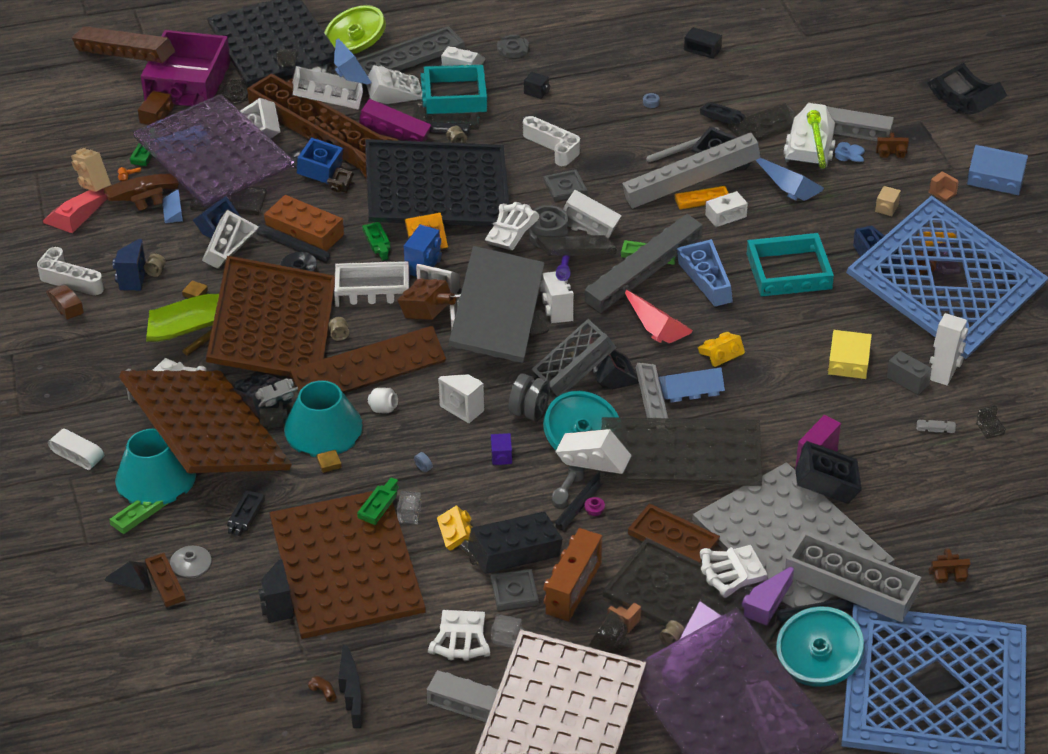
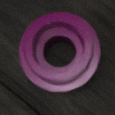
M592 497L585 502V510L591 516H598L605 509V503L600 498Z

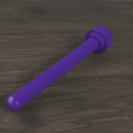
M570 241L565 242L561 265L556 269L555 274L560 281H566L570 277L571 270L568 267L572 247Z

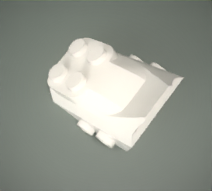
M808 103L794 117L791 134H787L784 147L786 162L797 160L820 163L827 167L828 161H832V150L835 148V140H833L835 122L831 118L826 105Z

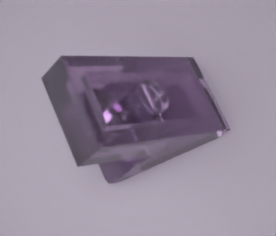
M938 243V247H946V243ZM939 251L941 257H949L948 252ZM952 252L953 257H956V253ZM937 261L934 272L940 274H960L961 270L958 262Z

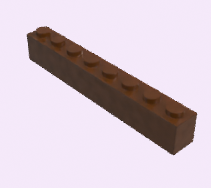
M86 26L72 37L74 46L79 51L163 63L175 52L167 37Z

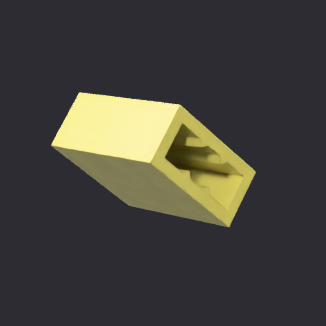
M834 330L828 375L866 379L872 334Z

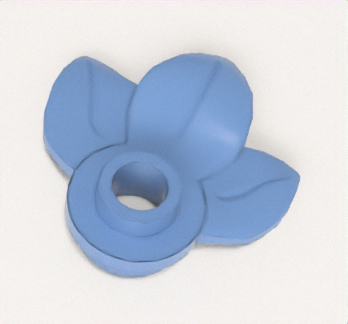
M841 142L835 149V157L841 161L850 159L855 162H864L863 157L860 155L865 150L859 145Z

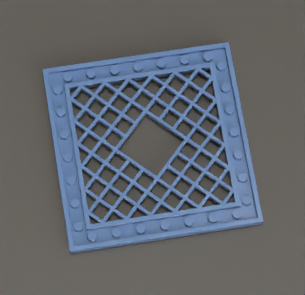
M930 196L848 267L846 272L934 337H936L938 325L943 318L941 311H949V314L953 316V311L962 312L963 317L959 318L967 320L966 328H968L967 337L963 341L966 343L963 354L961 353V356L965 359L1048 281V277L933 196ZM933 222L940 223L942 228H934ZM923 231L931 232L932 237H924ZM935 232H943L944 238L936 237ZM947 233H954L957 238H948ZM912 240L921 241L922 246H913ZM925 241H933L934 247L926 246ZM937 242H946V247H938ZM950 242L958 243L959 248H951ZM962 243L970 244L971 249L963 248ZM902 249L910 250L911 255H903ZM914 250H922L924 256L915 255ZM927 251H935L936 256H928ZM939 251L948 252L949 257H941ZM952 252H960L961 258L953 257ZM964 253H973L974 258H965ZM977 253L984 254L986 259H978ZM892 259H900L901 264H892ZM904 259L913 260V265H905ZM917 260H925L926 266L918 265ZM929 261L962 262L968 287L935 286ZM967 262L975 263L976 268H968ZM979 263H987L989 269L980 268ZM992 264L1000 265L1001 269H993ZM881 268H889L890 274L882 273ZM894 269H902L903 274H894ZM906 269L915 270L916 275H907ZM919 270H927L928 276L920 275ZM969 272L977 273L978 278H970ZM982 273H990L991 279L983 278ZM994 274H1002L1003 279H995ZM1006 274L1014 275L1016 280H1008ZM896 279H904L905 284H897ZM908 279H916L918 285H909ZM921 280H929L931 286L922 285ZM971 282L980 283L981 288H973ZM984 283H992L993 289L985 288ZM996 283L1005 284L1006 289H998ZM1009 284H1016L1010 289ZM910 289L919 290L920 295H912ZM923 290H932L933 296L924 295ZM936 290L944 291L945 296H937ZM949 291H957L958 297H950ZM961 292H970L971 298L962 297ZM974 292L982 293L983 298H975ZM986 293H995L996 299L987 298ZM999 293L1005 294V295L1000 299ZM925 300H934L935 306H927ZM938 300L947 301L948 307L939 306ZM951 301H959L960 307H952ZM964 302H972L973 308L965 307ZM976 302L985 303L986 308H977ZM989 303H995V304L990 308ZM966 312H974L976 318H967ZM979 312L985 313L981 318L979 317ZM968 322H975V323L969 328V323H968Z
M853 605L852 618L859 625L863 634L864 655L859 667L847 678L841 746L898 754H1025L1026 625L908 611L903 622H900L860 605ZM881 630H886L890 636L883 639L877 633ZM908 633L912 638L905 642L899 635ZM929 635L934 641L926 644L920 638ZM874 637L879 642L872 646V640ZM946 638H951L955 644L948 647L942 641ZM895 639L901 645L893 649L888 642ZM915 641L923 647L916 652L909 646ZM973 641L977 647L970 650L964 643ZM994 643L1000 649L992 653L986 646ZM937 644L944 649L939 654L931 649ZM881 646H884L889 651L883 656L876 651ZM959 646L966 652L961 657L953 652ZM904 648L911 654L905 659L898 653ZM981 649L988 655L982 660L975 654ZM927 651L933 658L925 661L920 654ZM1002 652L1003 662L997 657ZM871 653L874 654V655L878 658L877 660L873 661L872 663H871ZM947 654L955 659L949 664L942 659ZM892 655L900 661L893 666L886 660ZM972 657L977 663L970 667L963 660ZM916 658L921 665L913 668L908 662ZM991 659L999 665L993 670L986 664ZM935 661H938L965 687L935 706L907 679ZM881 662L888 668L882 673L875 668ZM960 664L966 670L958 674L952 667ZM903 665L910 671L904 676L897 670ZM980 666L988 672L982 677L974 671ZM870 670H871L874 674L877 675V676H875L874 678H872L871 680H870ZM1000 670H1002V678L996 674ZM891 672L899 678L892 683L885 677ZM969 673L976 679L971 684L963 678ZM991 676L999 682L993 687L985 681ZM880 679L887 685L881 690L873 684ZM902 682L909 688L903 693L895 687ZM981 683L987 690L980 694L973 687ZM869 687L875 692L870 697H868ZM1000 687H1002V696L996 691ZM890 689L897 695L892 700L884 695ZM970 691L976 697L968 701L962 694ZM912 692L920 698L914 703L906 697ZM992 693L998 700L991 704L984 697ZM877 697L886 702L879 708L872 702ZM956 698H959L964 703L958 709L951 703ZM901 699L908 705L903 710H900L895 705ZM981 701L987 708L979 711L973 704ZM923 702L930 708L925 713L917 708ZM1000 704H1002L1001 713L996 709ZM869 705L874 711L867 715V706ZM945 705L953 711L947 716L939 710ZM888 707H891L896 712L890 718L883 712ZM969 708L976 715L968 719L961 712ZM913 710L919 717L911 721L905 714ZM992 711L998 718L991 722L984 715ZM934 712L941 718L935 724L928 718ZM877 714L885 720L879 725L871 720ZM956 715L964 721L958 726L950 721ZM899 717L907 723L901 728L893 722ZM980 718L986 726L978 729L972 722ZM924 720L930 727L922 731L916 724ZM999 722H1001V731L995 726ZM944 723L952 728L946 734L938 728ZM889 724L893 729L883 727ZM969 726L975 733L967 737L961 729ZM911 727V728H913L916 732H911V731H906V730ZM990 728L997 734L991 740L984 734ZM934 730L938 735L928 733ZM955 733H957L961 738H958V737H950V736H952V735H954ZM980 736L984 741L973 739Z

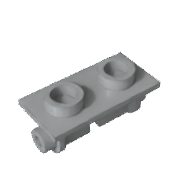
M286 378L274 383L276 391H274L272 385L260 388L255 393L257 399L262 401L258 406L266 405V407H270L282 398L284 401L294 397L298 387L292 388L294 386L292 379L288 380Z

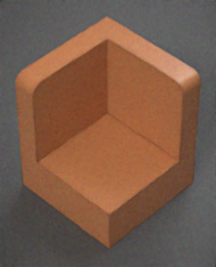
M940 172L931 179L929 193L947 202L957 194L959 181L944 172Z
M633 603L628 610L623 607L616 609L610 606L608 608L607 622L626 633H629L641 620V606Z

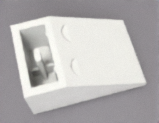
M373 65L368 75L372 83L367 84L370 99L383 104L422 99V90L417 77L406 75L399 71H392L383 66Z

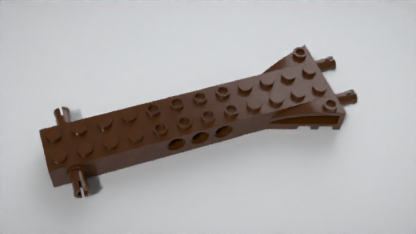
M271 73L247 88L249 105L259 98L274 102L278 122L309 140L314 138L342 147V159L359 168L365 178V140L398 141V139L375 133L321 101L293 95V78L286 82Z

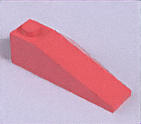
M104 188L96 192L88 190L64 202L53 210L43 220V223L73 233L108 199L104 193Z
M628 290L625 291L644 327L653 334L651 338L660 343L663 340L670 344L692 333L693 330L683 323L673 319L667 313L656 308L638 295Z

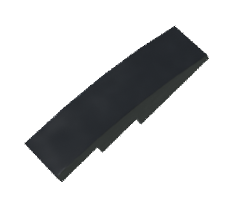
M343 645L338 676L339 691L345 693L346 710H352V727L362 728L359 676L348 645Z

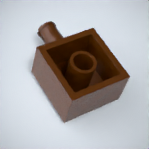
M420 278L409 289L405 290L397 301L405 318L433 320L448 304L454 305L456 303V296L454 293H451L446 280Z

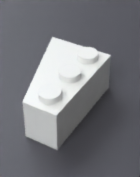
M227 210L217 225L202 261L219 269L226 262L227 256H232L252 237L259 227Z
M556 272L542 273L539 289L540 292H543L542 300L543 304H546V316H550L551 323L573 321V291L568 290L571 289L570 284H567L568 280H558Z

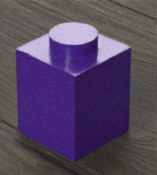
M510 433L491 434L492 465L512 464Z

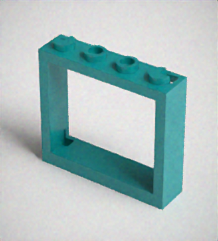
M483 65L424 67V73H421L423 107H426L427 114L487 112V93ZM477 81L478 95L431 97L430 83Z
M818 233L747 240L746 254L760 297L833 288L834 274ZM815 252L823 272L766 279L759 257Z

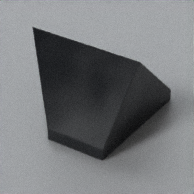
M129 561L105 578L106 582L140 590L151 591L152 588L146 565L142 562Z

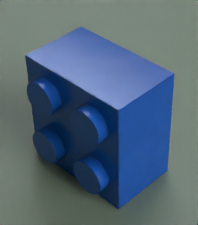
M311 138L297 158V174L327 183L328 178L332 179L336 168H339L342 164L343 148Z
M420 224L405 243L404 260L405 262L408 261L409 275L417 277V264L434 267L437 262H440L442 252L440 251L441 238L438 229Z

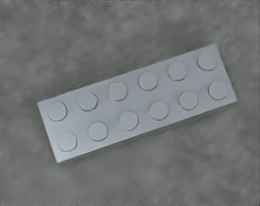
M806 531L802 532L787 556L785 569L789 567L794 568L793 579L900 622H903L915 601L921 582V577Z

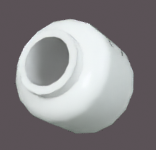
M375 388L368 396V404L376 413H390L398 405V396L391 388Z

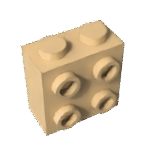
M82 148L71 156L73 160L72 166L78 173V182L81 187L96 192L111 185L99 152Z

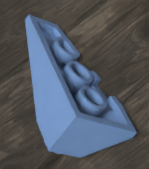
M338 38L335 45L334 63L337 66L335 71L339 77L343 76L347 81L372 83L356 57Z
M762 158L756 160L775 183L788 193L787 197L795 201L798 198L805 201L824 189L805 176Z

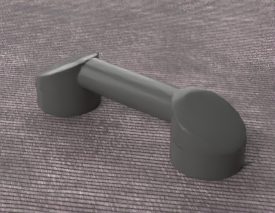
M568 467V476L562 486L557 488L552 495V504L555 508L562 509L567 507L570 486L573 481L578 482L584 478V469L582 467Z

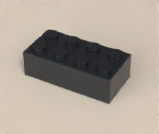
M544 511L472 527L468 547L483 572L487 574L559 557L563 538Z

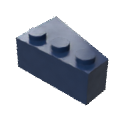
M873 226L855 229L853 246L861 257L885 235ZM892 259V264H901L900 259ZM904 259L905 265H909L910 260ZM881 268L882 273L890 274L889 268ZM894 269V274H903L902 269Z

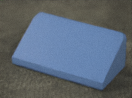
M176 190L163 198L165 223L183 221L179 190Z

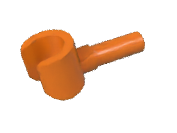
M121 167L118 170V178L120 181H126L128 175L141 172V168L126 170L124 167Z

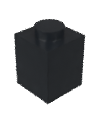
M531 72L524 79V94L542 99L549 93V77Z

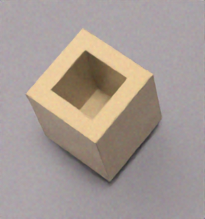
M884 186L877 197L875 212L893 216L899 205L901 190Z

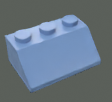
M975 145L967 185L1019 195L1028 155Z
M722 368L658 377L664 399H670L671 402L682 401V397L689 396V400L701 398L700 394L708 393V397L720 395L719 391H725Z

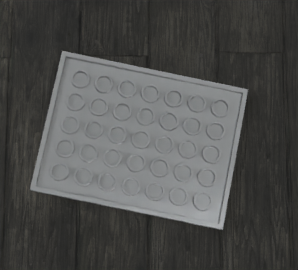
M787 462L699 510L692 517V520L699 527L720 536L718 545L724 551L731 547L736 549L751 545L767 573V580L785 570L786 558L803 531L892 566L894 565L895 559L824 495L797 486L795 469ZM793 579L780 604L785 609L836 600L839 597Z

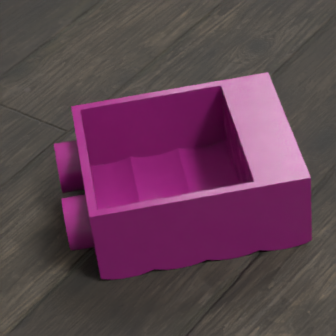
M164 30L161 37L169 38L175 52L163 63L148 61L141 74L144 101L152 91L171 94L173 104L209 108L231 62L228 36Z

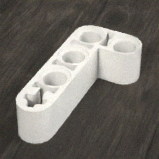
M533 116L523 119V136L554 150L555 163L557 165L566 166L580 154L579 136Z
M59 247L48 249L37 263L40 280L57 286L66 285L72 290L90 295H99L104 291L100 272L65 263L63 250Z

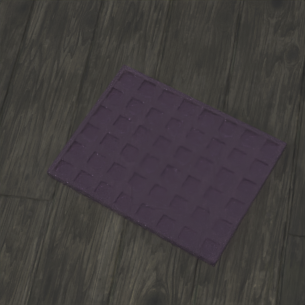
M222 94L133 132L134 138L203 206H207L225 196H229L294 166V160Z
M738 608L731 610L642 660L647 663V668L639 692L684 754H818L839 741V736Z

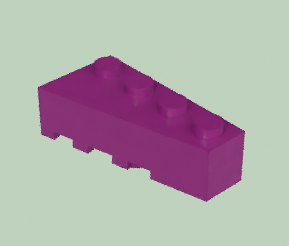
M369 99L361 110L359 119L361 125L375 133L398 139V141L425 142L431 128V124L372 99Z

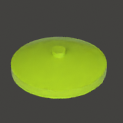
M357 6L336 16L328 24L324 33L334 47L336 40L339 38L352 54H356L378 41L385 30L386 20L382 12L376 7Z

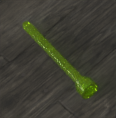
M811 110L807 113V121L812 125L819 167L824 169L826 161L819 129L821 115L819 111Z

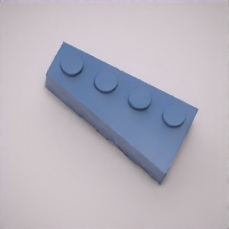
M712 239L677 248L679 265L714 306L733 302L731 285Z

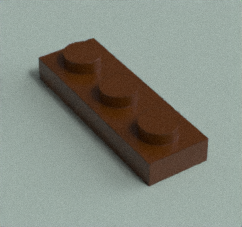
M165 553L144 559L165 607L186 601L185 594Z

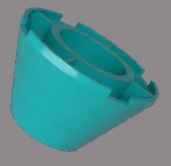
M315 381L304 386L299 392L284 426L285 437L289 445L298 452L310 453L312 457H317V454L336 450L337 454L349 450L355 445V441L361 436L363 430L362 419L358 411L341 389L329 381Z
M145 429L135 433L128 440L115 483L119 495L127 498L130 503L141 501V505H143V502H151L153 504L156 501L164 500V505L177 500L176 497L183 492L187 493L195 482L196 473L186 472L156 429Z

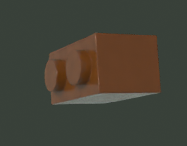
M152 91L138 108L139 122L158 127L165 120L169 112L173 110L174 104L171 94Z

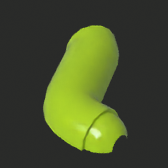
M219 294L195 296L158 309L149 310L146 342L170 340L213 326Z

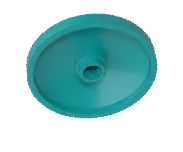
M571 391L561 394L551 402L544 416V432L550 445L555 450H557L566 433L610 429L619 441L621 438V421L615 409L606 400L590 392Z
M831 607L808 608L793 615L781 628L776 644L778 659L784 671L794 680L808 686H830L847 679L859 667L864 655V639L859 625L847 613Z

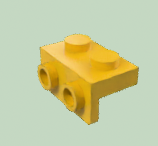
M730 332L720 334L719 338L709 339L698 347L699 354L710 356L712 366L714 367L745 353L741 336L730 334Z
M456 505L437 517L443 540L448 550L451 551L464 542L469 541L472 526L470 524L471 517L466 510L463 511Z

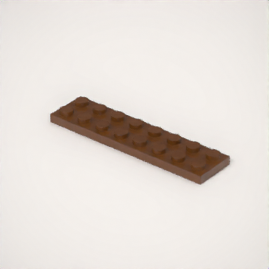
M429 326L290 369V374L295 387H298V394L304 386L315 381L332 382L343 393H347L445 362L446 357L433 326Z

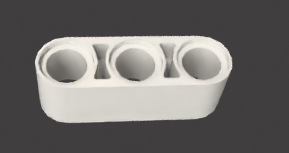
M61 429L48 441V445L54 453L87 470L93 468L104 457V452L99 446L67 429Z

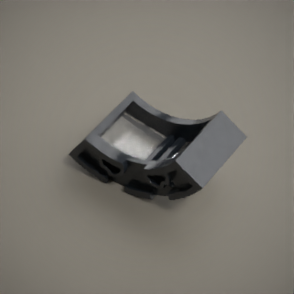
M965 63L927 82L939 100L943 99L948 103L947 107L956 112H965V114L979 113L1007 97L1000 81L988 83L980 80L971 73Z

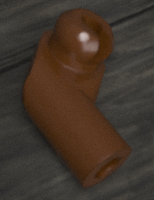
M314 676L311 678L312 680L308 681V687L311 690L316 691L319 688L323 691L327 702H332L337 698L329 681L319 676Z

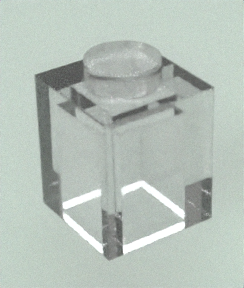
M401 491L397 506L399 523L418 524L422 508L420 492Z
M497 614L491 629V643L514 648L520 629L525 630L522 628V619Z

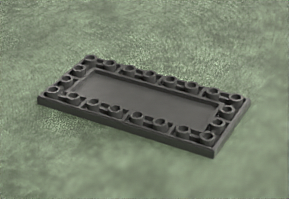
M473 246L448 346L523 363L544 262Z

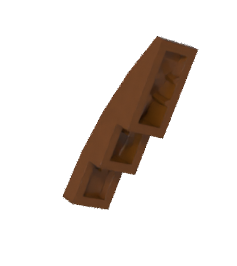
M173 173L155 174L116 183L104 188V193L109 201H132V196L144 193V191L137 193L135 189L142 186L141 180H144L145 184L152 182L154 187L147 189L148 191L159 187L162 189H177L179 183Z

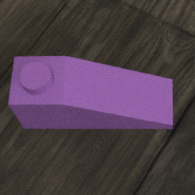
M789 567L754 587L750 595L744 597L742 603L744 617L768 625L793 582L794 568Z

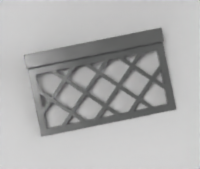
M587 319L533 367L532 370L540 379L549 381L550 389L558 397L569 391L617 347L605 333ZM588 327H591L590 333L583 334ZM589 339L588 344L581 345L582 340ZM573 341H577L576 346L569 347ZM568 352H574L573 357L567 358ZM563 353L561 359L555 360V357L558 354ZM560 364L559 370H553L554 365ZM545 366H548L546 372H539Z

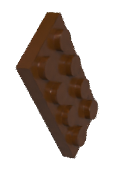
M648 504L628 528V535L698 568L702 565L700 551L704 548L713 551L720 539L719 535L652 504Z

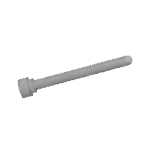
M701 137L649 155L646 160L653 162L691 148Z

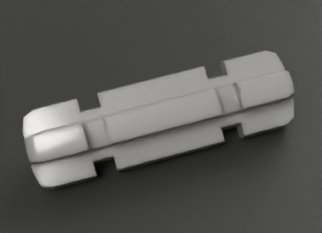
M919 419L917 420L916 428L917 431L928 430V432L944 433L946 431V433H955L956 424L952 421L944 423L945 421L928 420L926 422V420Z

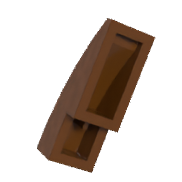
M66 285L46 291L47 296L60 315L63 314L66 320L84 313L82 302Z

